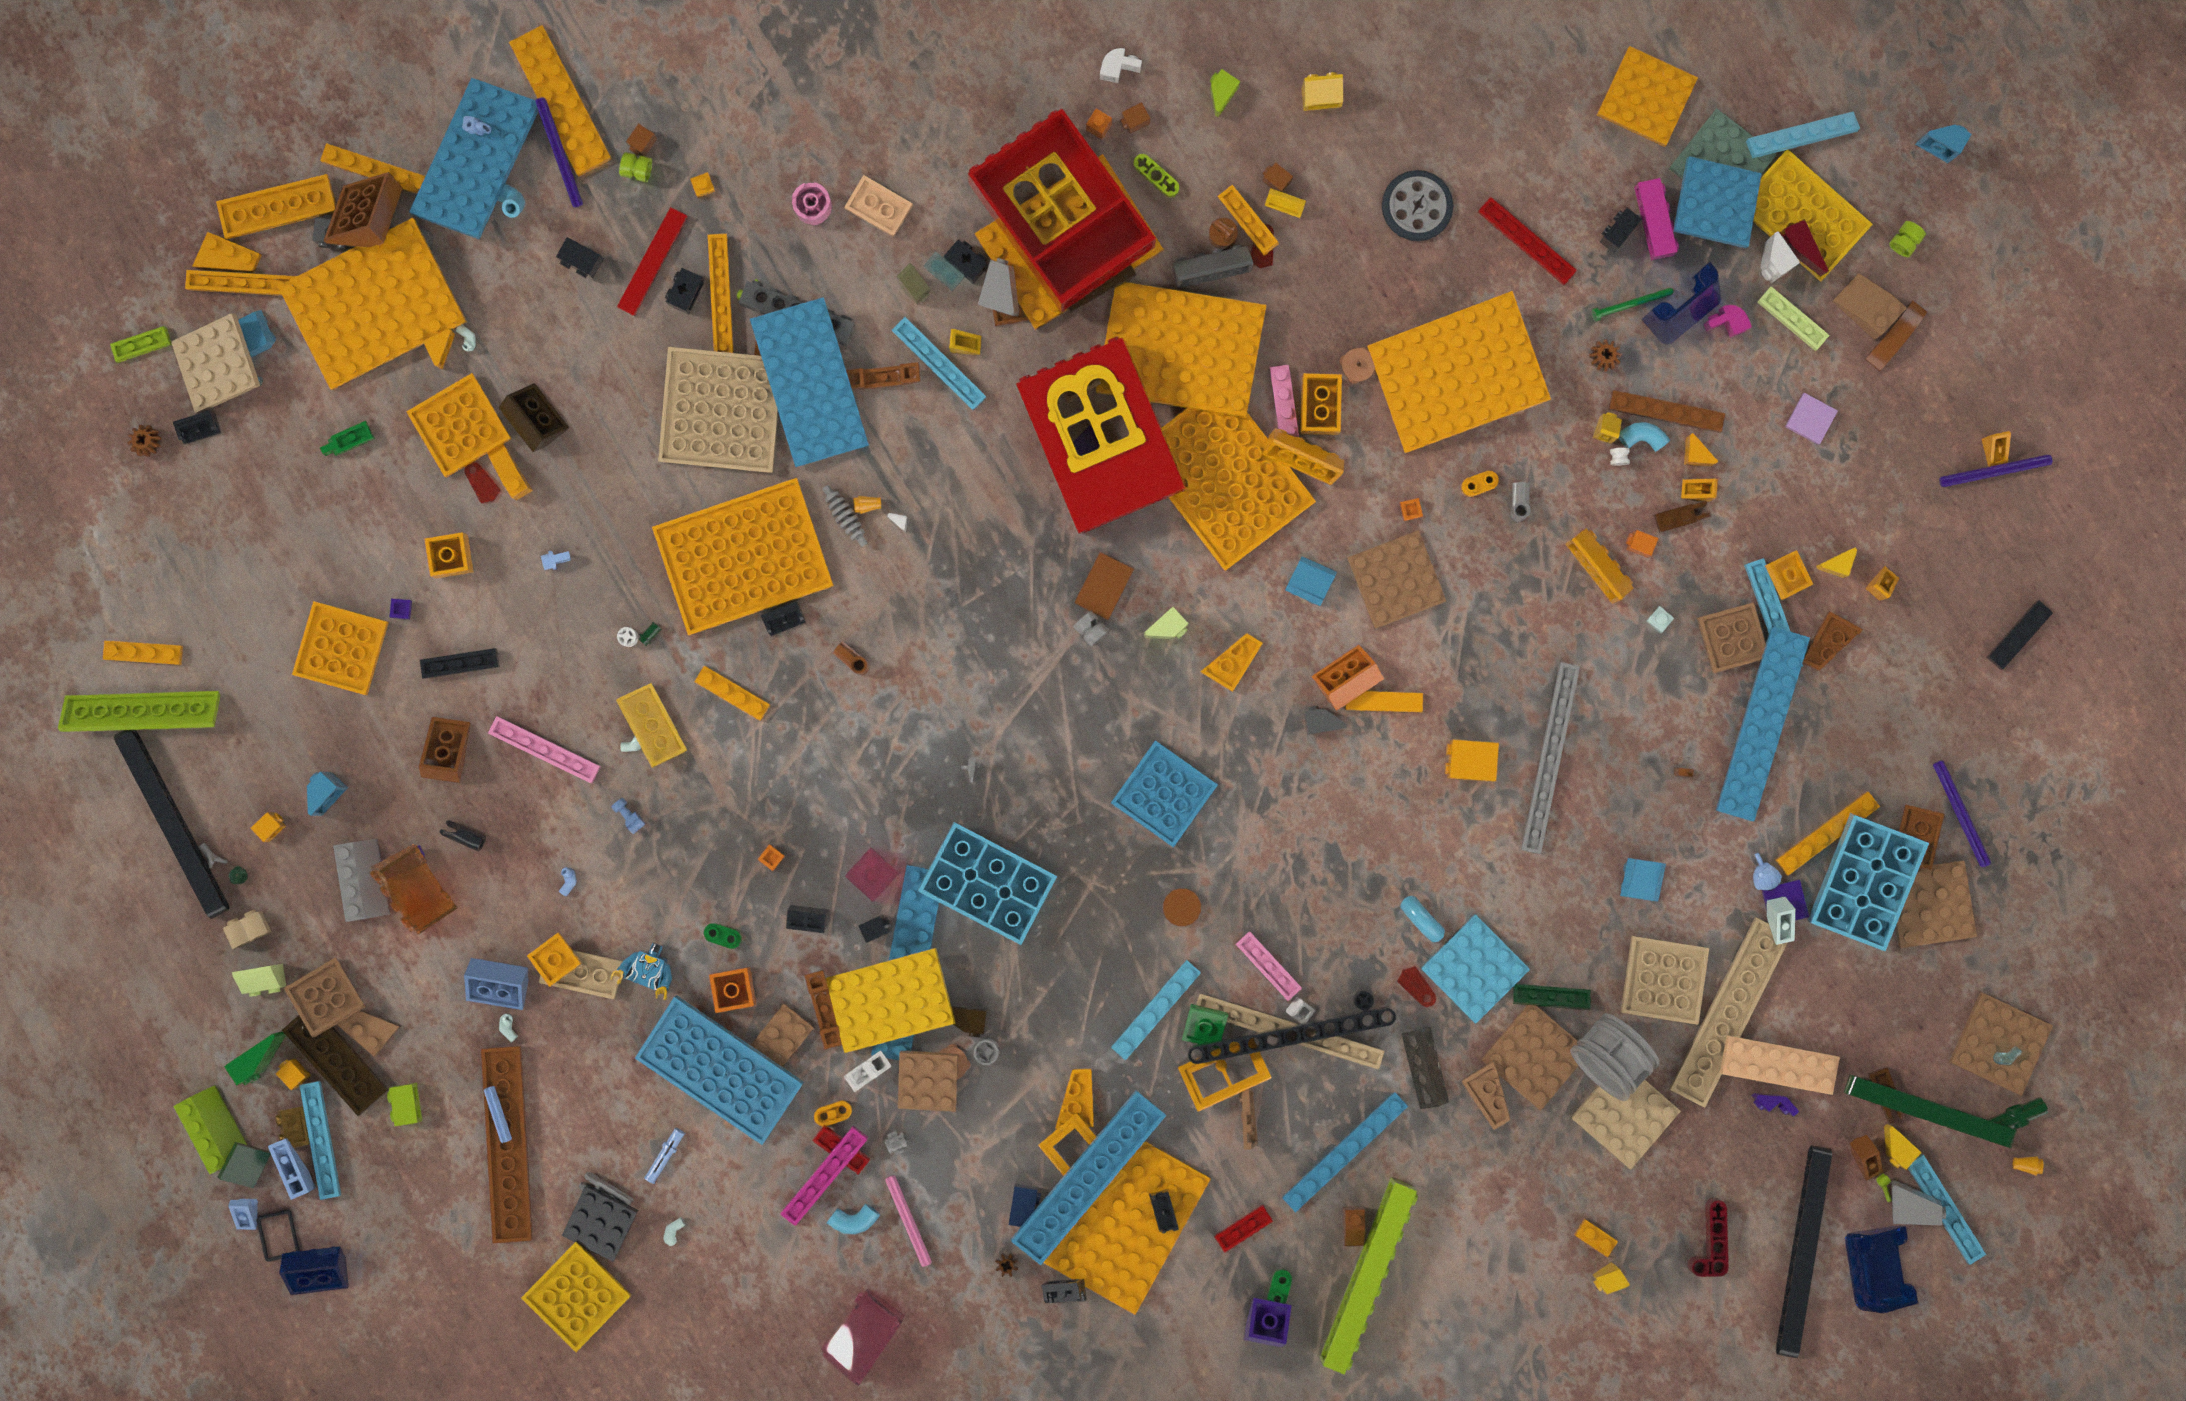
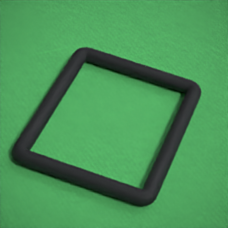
M290 1210L257 1217L256 1221L264 1258L267 1262L295 1256L300 1253ZM288 1213L296 1251L269 1258L261 1220Z

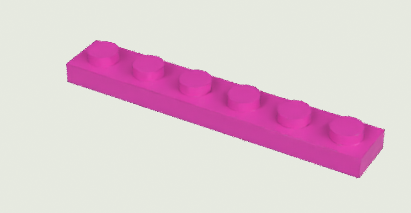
M853 1125L785 1206L780 1215L796 1226L868 1140V1136Z

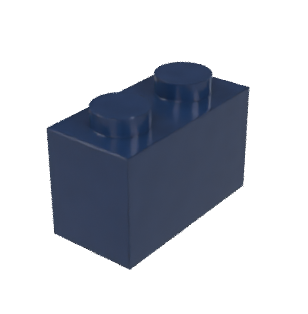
M1015 1184L1009 1225L1021 1227L1034 1212L1035 1204L1039 1205L1041 1193L1037 1192L1038 1187Z

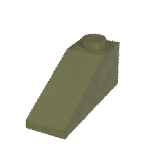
M911 263L897 275L901 289L916 304L920 301L924 302L930 296L929 286Z

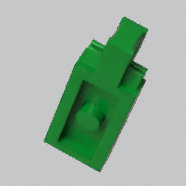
M363 421L330 436L331 438L328 439L329 443L320 447V450L325 456L332 453L335 456L341 455L374 440L375 437L368 422Z

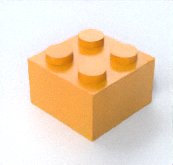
M461 532L424 539L430 577L437 579L474 572L467 534Z

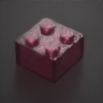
M870 847L845 877L872 902H875L900 875V872L873 847Z

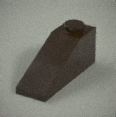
M951 1006L956 1023L952 1025L965 1033H969L968 1036L980 1037V1034L984 1035L987 1010Z

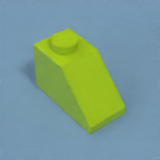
M1223 69L1219 73L1215 72L1210 79V92L1215 116L1217 117L1220 116L1240 87V81Z

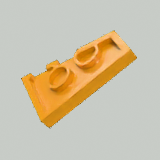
M207 232L192 267L255 272L262 255Z
M1246 633L1200 672L1233 692L1263 643Z
M1092 1068L1072 1069L1055 1129L1059 1128L1075 1113L1081 1117L1088 1127H1094Z

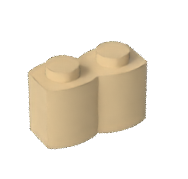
M256 910L245 913V918L241 920L235 918L227 922L228 926L224 927L223 930L232 949L240 948L272 932L262 911L256 912Z

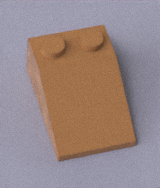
M1859 273L1832 301L1873 340L1880 337L1907 309L1892 294Z

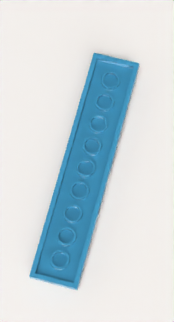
M1771 627L1716 811L1755 821L1810 637Z
M906 866L889 961L931 949L939 902L917 891L928 871L926 868ZM914 1035L874 1045L871 1055L873 1056L881 1050L886 1058L899 1060L900 1051L912 1050Z
M1135 1090L1010 1239L1011 1242L1041 1265L1166 1117V1114Z

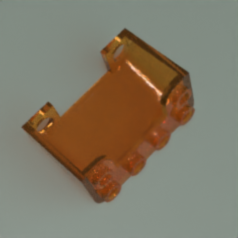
M412 844L371 866L370 869L372 871L369 874L375 882L382 885L379 888L385 897H390L392 900L390 906L396 913L400 912L402 915L400 920L405 928L419 935L458 908L426 864L427 860L417 845Z

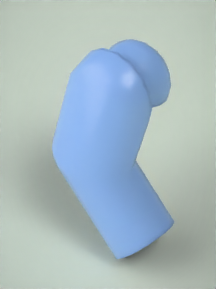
M565 867L561 871L565 883L559 892L567 897L576 885L577 880L575 871L572 868Z

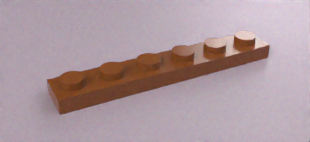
M1613 390L1611 393L1608 410L1718 433L1722 432L1726 414Z

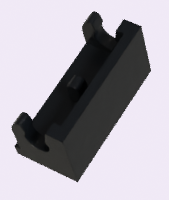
M211 411L172 422L179 441L182 440L183 444H189L221 434L216 414Z
M797 601L761 615L770 636L806 623Z
M790 905L787 910L786 929L824 933L827 926L826 919L829 909Z
M1168 1189L1149 1194L1159 1232L1164 1234L1169 1230H1179Z
M1084 1279L1047 1281L1041 1285L1045 1303L1087 1300Z

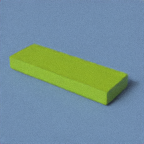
M166 326L110 344L115 362L117 363L172 345Z

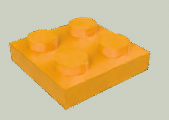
M1797 550L1765 565L1781 600L1813 585Z
M560 932L527 955L549 987L582 964Z

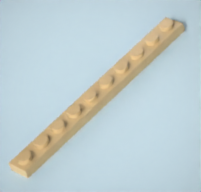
M1199 993L1196 1003L1198 1006L1228 1012V1023L1257 1032L1297 1025V1023ZM1308 1027L1305 1031L1306 1036H1313L1315 1029ZM1290 1030L1286 1034L1287 1040L1290 1041L1294 1040L1297 1036L1294 1030ZM1275 1034L1269 1035L1278 1038ZM1339 1036L1298 1044L1375 1069L1380 1068L1384 1055V1050Z

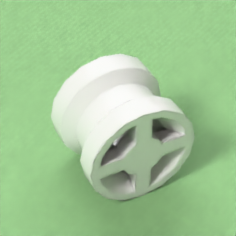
M1629 448L1610 449V454L1612 455L1610 464L1612 466L1630 464L1628 459Z
M624 627L618 631L617 640L621 645L632 647L638 642L639 635L634 629Z

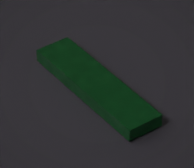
M1515 984L1513 986V1004L1590 1010L1591 990Z

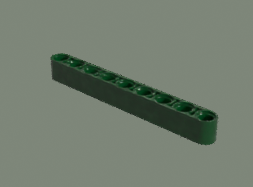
M1849 1074L1843 1092L2007 1148H2012L2017 1132L2014 1128Z

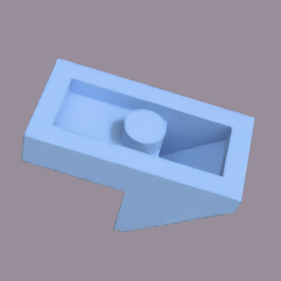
M257 1199L230 1200L228 1207L236 1229L256 1230Z

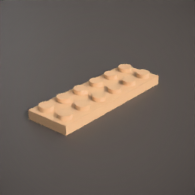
M1727 1035L1720 1073L1833 1095L1840 1057Z

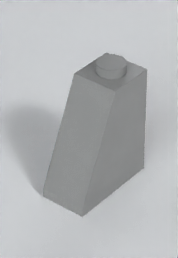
M997 258V261L990 260L978 305L1012 316H1018L1019 306L1014 266L1008 265V261Z
M1892 1180L1893 1224L1942 1225V1219H1946V1207H1942L1940 1200L1896 1180Z

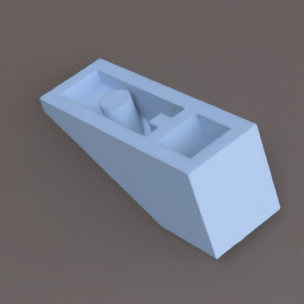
M287 1138L268 1146L291 1200L316 1188L309 1170Z

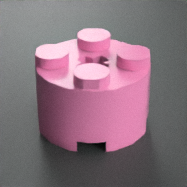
M815 182L803 183L794 191L792 205L801 221L806 224L818 225L829 217L832 203L828 192L822 185ZM810 201H811L812 203L815 202V205H814V206H812V205L809 206L808 203H809Z

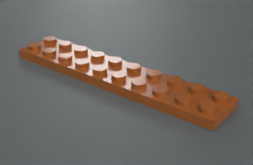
M521 1046L481 1049L483 1092L485 1088L495 1087L512 1137L510 1141L500 1142L484 1093L492 1243L532 1241Z

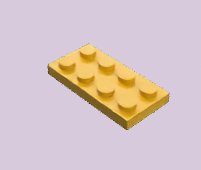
M652 683L616 700L652 768L687 751Z

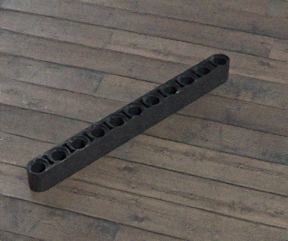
M123 730L114 735L116 745L204 912L210 919H213L230 909L229 904L137 730Z
M1382 1007L1197 1044L1188 1049L1187 1055L1192 1063L1201 1064L1390 1026L1395 1022L1396 1014L1392 1009ZM1385 1011L1391 1013V1019L1387 1022L1382 1020V1014ZM1371 1015L1372 1023L1370 1025L1363 1024L1364 1016ZM1346 1019L1353 1020L1352 1028H1344L1343 1023ZM1327 1023L1334 1024V1030L1331 1033H1327L1324 1030ZM1312 1026L1315 1028V1034L1308 1037L1305 1031L1308 1027ZM1290 1030L1296 1031L1297 1034L1296 1038L1292 1041L1286 1038V1034ZM1269 1035H1277L1278 1040L1275 1044L1267 1042ZM1251 1038L1258 1039L1259 1044L1256 1048L1248 1046ZM1232 1042H1238L1240 1048L1238 1051L1232 1052L1229 1050V1045ZM1212 1046H1219L1221 1048L1219 1055L1213 1056L1210 1054ZM1195 1049L1202 1052L1201 1057L1197 1060L1191 1057V1053Z
M1810 1145L1808 1149L1776 1342V1354L1780 1356L1798 1358L1800 1354L1832 1160L1831 1148Z

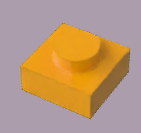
M708 172L690 179L697 198L715 192Z

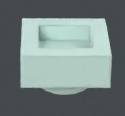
M1658 606L1646 622L1659 633H1662L1674 618L1662 607Z

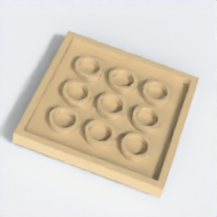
M234 313L171 342L195 413H202L260 386L237 315Z
M1631 936L1620 1012L1698 1025L1709 948Z
M1644 1080L1636 1091L1630 1094L1627 1101H1621L1597 1086L1571 1118L1631 1170L1681 1111Z

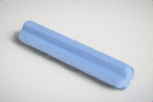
M494 1086L485 1088L484 1093L500 1142L510 1141L512 1137Z

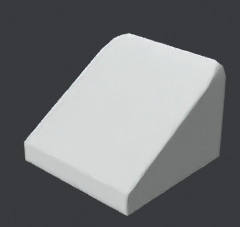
M889 513L888 518L906 533L908 518L904 515Z
M1295 997L1286 1009V1013L1301 1024L1307 1023L1316 1011L1299 997Z

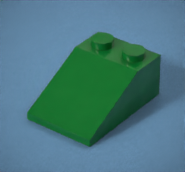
M283 1031L271 1034L224 1066L236 1086L241 1084L246 1086L261 1078L260 1074L266 1071L286 1037Z

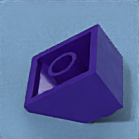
M1253 1298L1246 1321L1244 1340L1276 1347L1285 1346L1292 1305Z

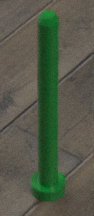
M1667 288L1600 310L1594 308L1592 309L1593 319L1597 322L1603 316L1670 296L1674 293L1673 288Z

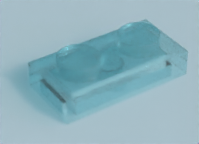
M936 251L923 265L928 272L952 292L965 278L961 272Z

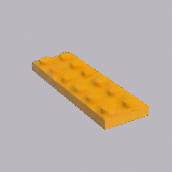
M328 174L216 201L225 239H232L332 214L336 208Z

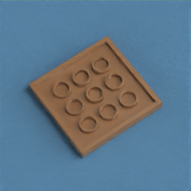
M1419 530L1347 557L1374 629L1446 602Z
M1964 860L1935 864L1932 866V870L1919 868L1895 927L1899 948L1977 937Z
M1980 992L1949 1063L2022 1096L2053 1025Z
M1526 1005L1481 1058V1061L1487 1065L1495 1060L1498 1075L1541 1111L1578 1067L1570 1052L1571 1048L1577 1045V1040L1536 1005Z

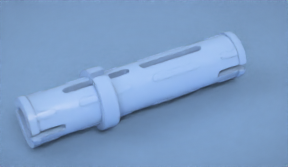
M674 1128L667 1142L662 1144V1150L644 1177L648 1182L655 1184L672 1154L676 1153L677 1146L685 1135L682 1130ZM674 1140V1143H673V1145L671 1146L670 1150L668 1151V1153H666V1151H667V1149L669 1148L670 1144H671L672 1141ZM664 1158L657 1171H655L661 1159Z

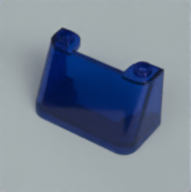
M1711 262L1692 277L1695 280V286L1691 290L1694 295L1684 304L1675 309L1670 303L1662 302L1641 319L1661 343H1673L1720 304L1722 297L1719 274Z
M1897 1225L1856 1231L1846 1235L1845 1245L1854 1301L1860 1310L1884 1314L1918 1304L1916 1289L1911 1284L1904 1283L1898 1245H1903L1908 1240L1906 1226Z

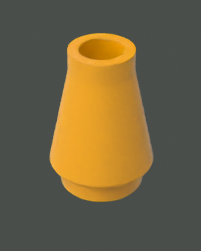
M858 495V497L853 498L855 513L863 514L881 509V498Z
M2038 1156L2013 1158V1169L2035 1176L2043 1173V1159L2038 1158Z

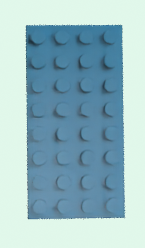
M471 78L409 213L480 240L538 113L535 100ZM464 116L480 119L491 127V132L489 134L484 133V135L468 133L462 128Z
M824 297L751 318L750 322L795 467L869 446Z
M677 995L674 996L635 1057L636 1060L761 1145L764 1144L804 1083V1081Z

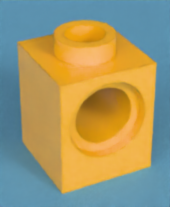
M267 812L251 827V830L263 842H270L286 825L283 823L284 819L278 813Z
M296 1058L283 1061L278 1066L280 1070L275 1073L290 1090L297 1089L299 1085L311 1076Z

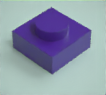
M391 598L389 617L410 620L412 600Z

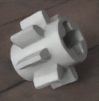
M897 1130L887 1135L888 1139L885 1140L889 1153L895 1152L896 1156L904 1153V1147L908 1146L904 1133L898 1134Z

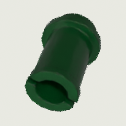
M652 622L642 634H639L638 640L647 646L651 644L652 639L662 629Z

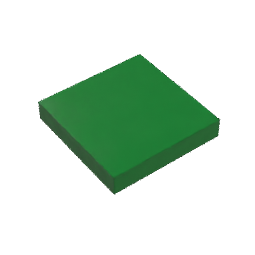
M1191 1004L1182 1040L1196 1044L1222 1040L1228 1012ZM1212 1046L1213 1048L1220 1049L1219 1046Z

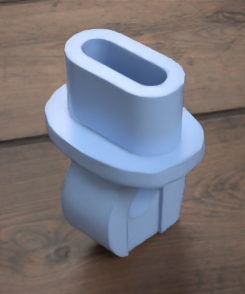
M464 116L462 128L468 133L484 135V133L489 134L491 132V127L480 119Z
M548 551L549 554L541 555L544 570L552 568L557 570L556 564L571 560L569 551L556 555L552 551Z

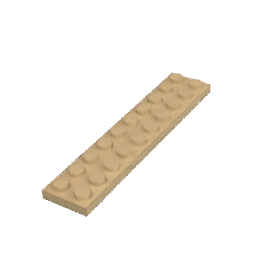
M1754 918L1669 1087V1090L1704 1108L1722 1075L1720 1068L1727 1035L1741 1037L1787 943L1775 944L1770 926L1763 920Z

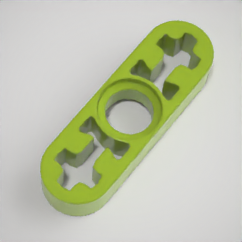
M1139 154L1135 157V170L1163 195L1173 198L1178 194L1179 183L1148 155ZM1138 160H1146V166L1150 169L1148 174L1145 173L1147 172L1146 167H1139ZM1159 171L1162 174V178L1158 181L1151 178L1152 172ZM1165 178H1167L1166 183L1169 186L1174 185V192H1167V186L1163 183Z

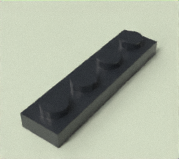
M2037 600L1986 658L2000 670H2003L2053 612L2040 600Z
M497 648L420 660L422 679L500 667Z

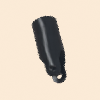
M450 820L446 821V825L455 829L456 832H448L443 829L439 831L442 836L478 852L486 841V836Z

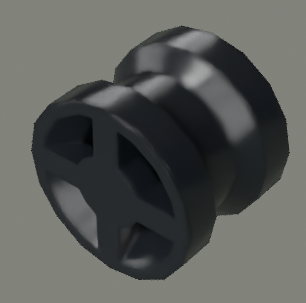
M1361 990L1354 995L1353 1002L1358 1009L1366 1011L1373 1006L1374 998L1369 992Z

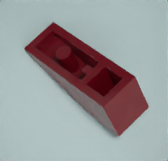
M1805 219L1779 232L1797 259L1820 277L1829 272Z

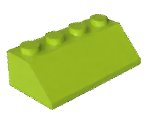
M216 1085L173 1106L209 1175L222 1169L235 1142L247 1145Z

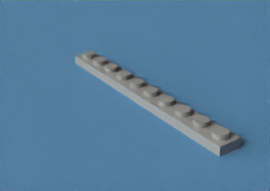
M1562 662L1559 664L1521 846L1523 851L1541 854L1580 666Z

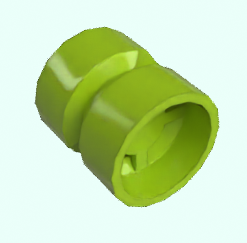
M624 152L620 162V176L629 179L634 176L636 180L647 183L652 171V158L645 156L637 158L636 154Z
M1905 221L1899 229V234L1893 237L1889 246L1897 254L1903 257H1910L1915 251L1916 245L1920 244L1926 236V232L1918 224Z

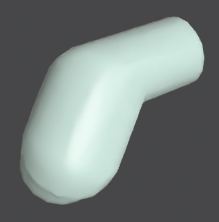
M464 325L457 327L456 332L464 337L462 348L465 351H473L476 347L475 334Z
M636 737L631 742H621L620 745L621 752L638 751L641 749Z
M504 1014L500 1017L499 1031L512 1043L518 1035L512 1030V1016Z
M682 1217L666 1226L663 1239L669 1246L676 1244V1231L686 1225Z

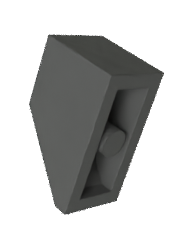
M1319 706L1307 707L1308 711L1303 712L1307 735L1347 728L1343 721L1326 709H1319Z

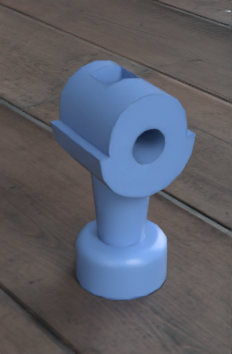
M621 798L611 808L614 812L622 814L626 820V827L632 834H635L645 825V822L636 812L632 813L626 807L627 802L625 799Z

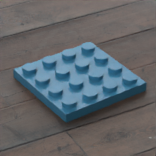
M1689 156L1686 159L1673 232L1742 248L1749 247L1762 173Z
M1155 740L1111 804L1174 848L1218 784Z

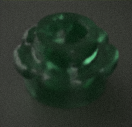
M236 866L229 872L228 877L232 884L240 885L247 880L248 874L244 868Z

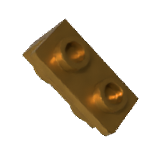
M303 1106L278 1110V1115H275L276 1126H280L281 1134L278 1135V1140L281 1141L287 1138L293 1148L309 1145L310 1141Z

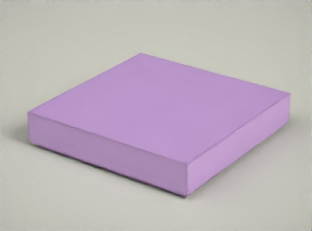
M1803 393L1785 427L1819 445L1838 411Z

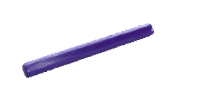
M544 97L535 100L571 204L574 208L583 205L549 106Z
M2043 455L1943 476L1939 478L1941 487H1947L2048 466L2053 463L2051 455Z
M1943 760L1935 762L1933 767L1980 867L1990 865L1991 861L1945 762Z

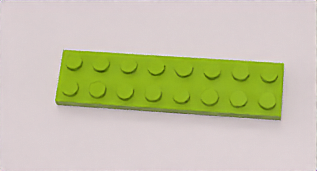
M219 691L65 695L58 729L60 732L215 727L221 695Z

